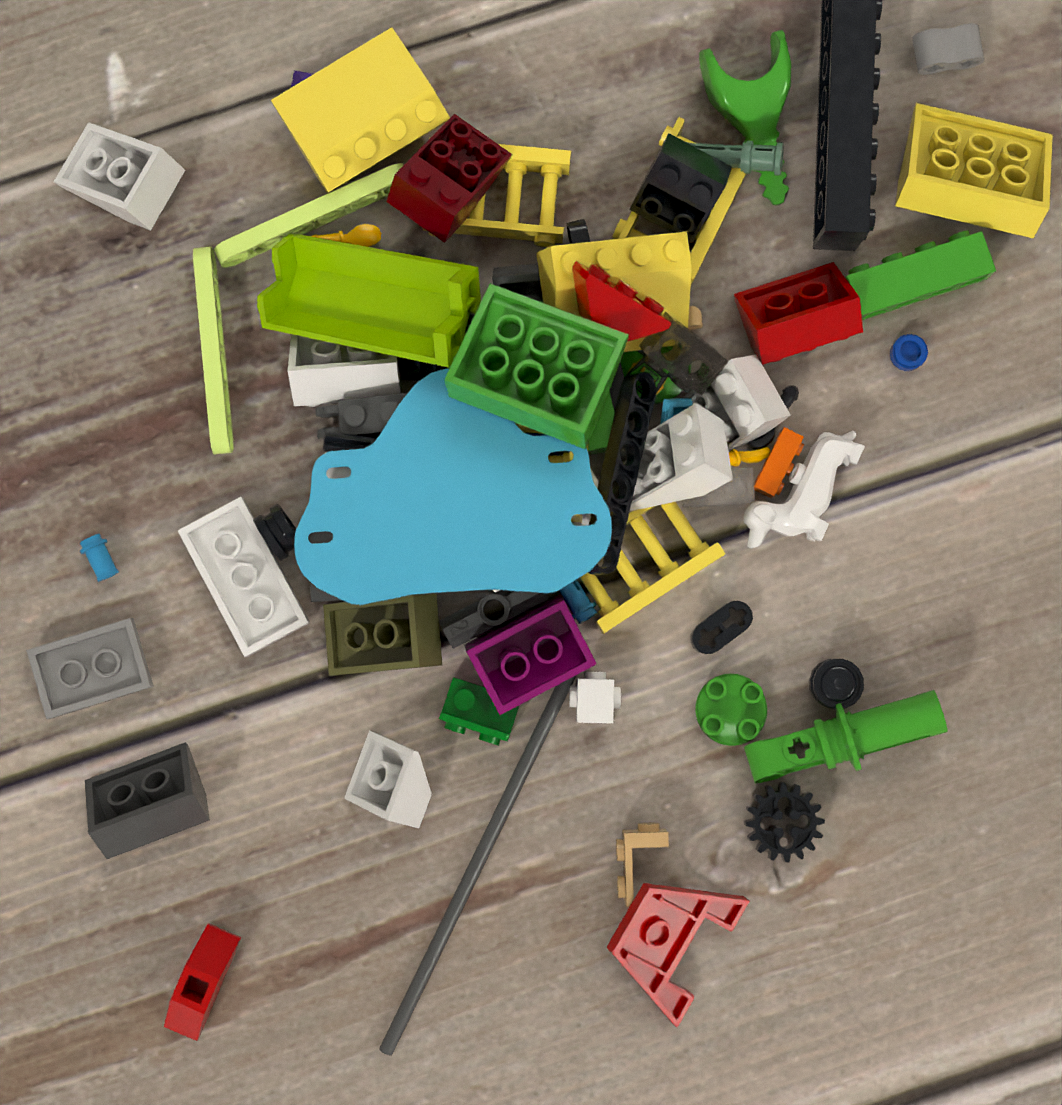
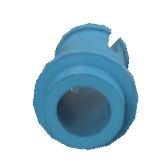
M100 534L80 542L82 547L80 553L86 555L97 576L98 582L119 573L105 545L108 541L107 539H102Z
M578 579L558 590L572 611L573 619H576L579 624L597 614L594 608L597 604L595 602L591 603Z

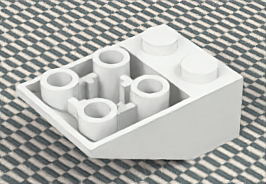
M695 403L648 431L630 511L704 496L733 480L724 421ZM622 447L620 450V456L622 462L625 464L627 461V453L625 448Z

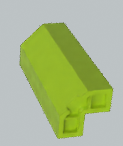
M295 233L288 234L272 247V263L274 264L276 281L257 296V309L260 314L261 326L264 329L448 368L451 366L466 335L465 330L470 313L476 314L481 303L478 267Z

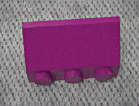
M560 595L464 644L465 650L499 715L597 664L565 601Z

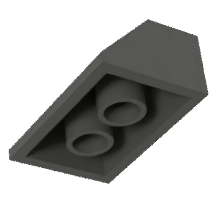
M186 742L85 780L88 834L106 859L210 821L206 792Z

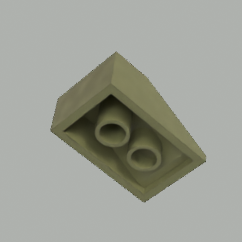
M413 594L364 605H355L348 602L323 605L329 676L443 666L437 594Z

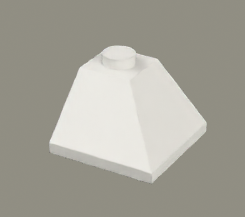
M369 731L344 799L387 821L420 828L432 793L419 752L376 732Z

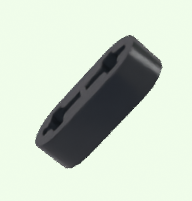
M731 601L723 605L692 630L690 639L693 648L701 654H713L722 649L749 628L753 620V613L750 607L741 601ZM731 607L735 611L742 609L744 615L741 617L743 624L739 626L737 623H734L725 628L722 623L730 617L728 610ZM716 627L719 628L721 632L712 639L715 644L712 648L709 645H699L698 641L702 638L699 632L702 629L710 632Z

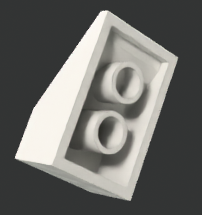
M88 122L54 182L58 186L125 221L151 230L184 174L185 169L158 146Z

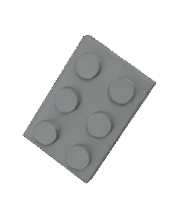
M128 618L26 650L46 719L59 717L154 687L134 618Z

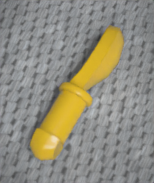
M362 224L356 226L347 234H343V231L339 230L338 233L314 234L311 237L369 247L379 242L381 231L375 225Z
M769 447L754 451H737L732 449L729 452L730 465L737 467L741 461L745 463H758L766 459L771 451Z

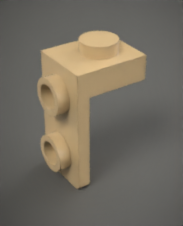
M638 823V829L622 830L623 839H616L617 861H623L624 876H617L618 898H624L626 907H630L634 900L632 848L669 847L668 831L660 829L659 823Z

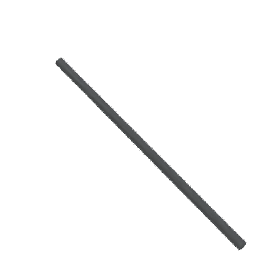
M576 676L555 686L382 1041L379 1050L384 1054L392 1056Z

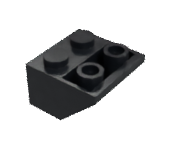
M668 133L629 210L673 233L687 231L688 241L693 243L726 187L732 166Z

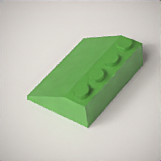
M490 283L444 379L449 397L586 449L602 413L628 340V334Z

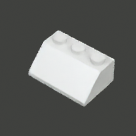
M291 334L288 376L294 406L315 407L320 404L338 403V400L401 394L399 357Z

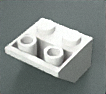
M756 354L731 359L684 396V398H692L693 404H699L724 421L728 452L768 433L791 416Z

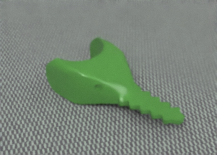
M783 30L772 32L770 36L771 65L768 73L756 80H738L727 75L720 68L710 48L701 50L699 53L701 74L710 103L745 137L744 142H747V140L753 141L754 145L776 146V139L780 135L776 128L791 87L792 65ZM756 171L761 174L758 184L765 187L762 196L769 199L773 205L782 204L785 200V194L789 190V187L782 183L787 174L782 171L781 176H778L772 171Z

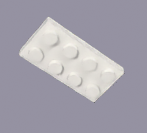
M239 497L178 530V533L244 657H248L306 626L310 622L272 550L258 531L253 521L254 517L244 498Z

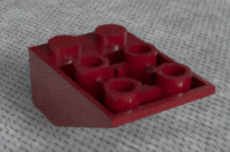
M454 114L395 173L386 202L445 243L464 223L511 159L512 154Z

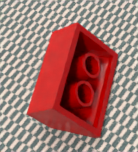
M834 262L734 294L750 346L762 365L778 362L783 358L801 352L812 351L816 347L845 340L850 336L863 333L860 297Z

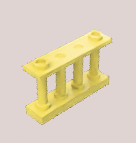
M678 117L673 128L667 125L658 145L662 146L668 133L685 142H695L680 135L685 120ZM731 168L726 187L695 238L697 241L690 252L692 265L691 285L746 175L744 172H741L740 168ZM631 211L627 221L620 219L612 238L648 236L634 229L640 215Z
M499 144L512 154L511 159L503 168L509 174L504 222L483 220L484 194L470 213L469 219L467 218L453 234L534 241L535 245L541 247L555 246V243L563 244L564 227H555L553 225L558 178L562 177V175H569L571 151ZM527 171L539 172L544 177L539 225L518 223L522 178Z
M676 502L662 504L661 507L690 549L688 554L691 560L682 566H679L676 561H671L642 516L655 507L653 506L630 512L627 525L631 524L661 571L658 573L662 579L649 586L646 580L642 582L622 550L620 551L616 568L631 589L628 592L631 599L622 605H619L616 600H611L596 575L586 573L580 577L601 609L598 613L602 618L595 623L602 634L725 555L718 542L709 547L706 541L702 543Z

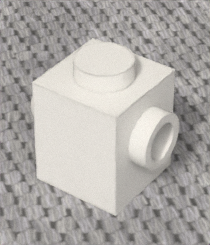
M585 672V679H577V686H570L569 707L576 708V722L613 724L614 709H620L621 687H614V680L606 679V672Z

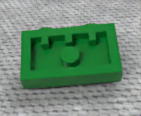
M453 677L439 719L446 721L444 728L461 734H465L466 728L480 732L479 740L499 746L501 740L508 741L519 706L499 715L485 687Z

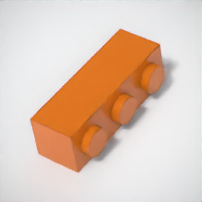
M786 427L780 430L770 450L771 452L766 458L751 489L769 498H773L775 494L780 495L785 485L782 483L785 474L790 475L795 465L792 463L795 455H800L804 444L801 443L804 438L802 435Z

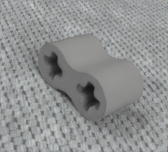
M964 24L948 29H929L915 34L912 38L917 70L921 75L935 74L946 70L969 69L984 62L979 25Z

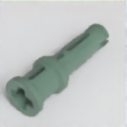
M749 140L743 142L742 145L688 143L732 166V168H740L744 174H750L754 170L772 171L775 175L781 176L784 154L783 142H778L776 146L754 145L753 141Z

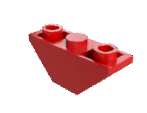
M576 261L572 266L578 311L582 318L628 334L627 342L668 330L672 323L662 314L665 308L649 296H646L644 300L636 297L638 291L626 282L619 280L617 284H614L608 280L611 275L594 263L588 268Z
M210 923L207 924L184 966L170 999L164 1023L165 1028L193 1040H199L242 937Z

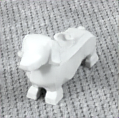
M854 431L842 436L830 432L820 434L817 441L810 448L804 463L798 462L792 470L789 482L793 483V487L786 501L782 504L755 501L746 509L744 523L750 529L748 548L759 547L770 530L790 537L806 533L808 540L815 542V540L822 541L829 523L820 519L819 516L828 509L836 469L841 464L846 467L849 463L856 465L865 448L864 445L852 441L856 437Z

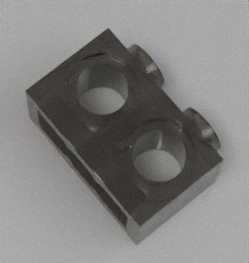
M665 312L663 315L672 324L668 330L648 335L641 342L639 347L647 355L644 361L659 373L665 368L674 376L671 381L686 393L692 388L702 396L726 366L728 360L702 338ZM675 340V345L671 351L661 353V347L666 341ZM696 360L702 361L700 368L696 372L688 373V368L692 362Z

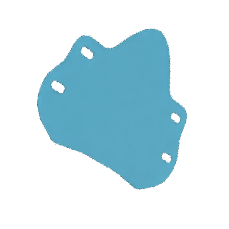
M449 369L430 373L417 382L407 393L390 417L380 436L372 445L364 449L329 451L316 460L311 476L309 503L295 532L294 549L297 564L302 574L318 589L355 605H364L413 594L491 589L538 593L556 592L591 571L605 556L611 540L612 523L610 511L593 483L587 447L583 449L549 435L532 436L526 434L513 421L449 397L444 381ZM556 451H571L574 455L570 462L551 463L548 460V455ZM349 467L351 469V475L347 478L330 479L327 477L326 472L329 468ZM591 513L597 517V521L593 525L575 526L571 522V518L576 514ZM328 531L333 534L332 541L328 543L313 544L308 540V536L313 532Z

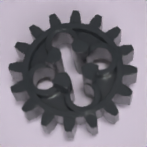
M779 782L778 791H774L770 785H766V795L764 797L756 793L753 795L757 802L756 807L746 806V810L753 814L752 819L745 820L744 825L754 830L747 835V838L750 841H760L755 848L759 853L764 852L768 848V858L774 861L778 853L781 854L782 860L785 863L790 862L792 853L800 860L804 859L802 849L806 847L814 851L816 848L811 840L813 837H823V834L816 830V825L824 824L825 819L815 815L822 807L818 803H809L813 797L811 792L807 791L800 796L801 786L794 784L790 791L787 790L786 783ZM783 797L789 800V806L784 809L787 817L798 820L801 815H806L808 818V823L803 828H799L794 824L786 825L785 831L790 835L791 842L785 847L779 843V839L784 835L781 827L771 824L768 829H762L760 826V821L765 816H769L774 820H781L783 818V812L780 811L777 805L779 799Z

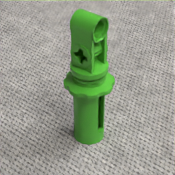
M931 690L852 714L849 711L845 713L841 703L836 704V717L832 719H827L826 721H822L821 718L814 720V727L777 738L760 740L745 746L744 750L754 783H764L781 778L786 774L825 764L828 769L836 768L835 765L837 763L840 764L844 761H850L854 769L860 771L862 768L859 759H864V755L947 733L948 730L935 690ZM802 743L803 748H810L805 751L806 757L798 759L797 754L793 753L795 745Z

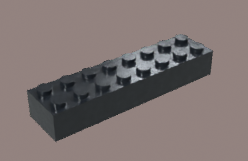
M821 0L813 249L855 251L862 241L866 240L869 231L874 230L876 214L875 209H870V196L875 194L877 176L871 173V161L876 159L878 140L877 138H872L873 125H876L878 122L879 104L873 103L874 90H878L880 82V69L875 68V55H879L881 48V33H876V21H879L881 18L882 0Z

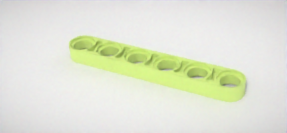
M397 163L383 168L219 243L214 248V252L221 267L225 268L240 264L272 249L275 244L290 233L304 235L387 197L394 175L403 164Z
M212 246L194 248L193 265L210 443L214 455L233 453V430L216 257Z

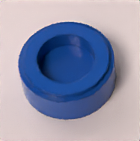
M914 334L901 336L892 344L890 349L892 363L902 371L916 370L926 361L928 356V348L925 341Z

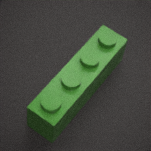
M969 230L962 231L950 236L947 243L937 246L935 241L928 242L915 248L916 253L903 257L902 252L883 258L880 265L870 268L869 264L866 263L848 270L849 275L845 278L860 297L862 321L987 280L996 272V268L983 232L980 231L970 235Z

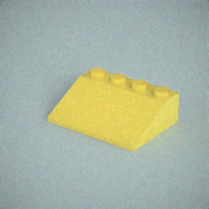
M392 27L271 100L327 194L445 124L450 119L433 87Z
M916 103L900 170L895 206L1034 238L1050 208L1053 134Z
M687 231L556 245L536 253L543 303L581 317L578 311L572 266L578 261L588 268L592 263L596 264L611 275L608 279L609 281L617 284L619 280H622L638 291L636 297L644 300L646 296H649L665 308L662 314L672 323L669 329L627 342L624 352L687 344L692 273Z

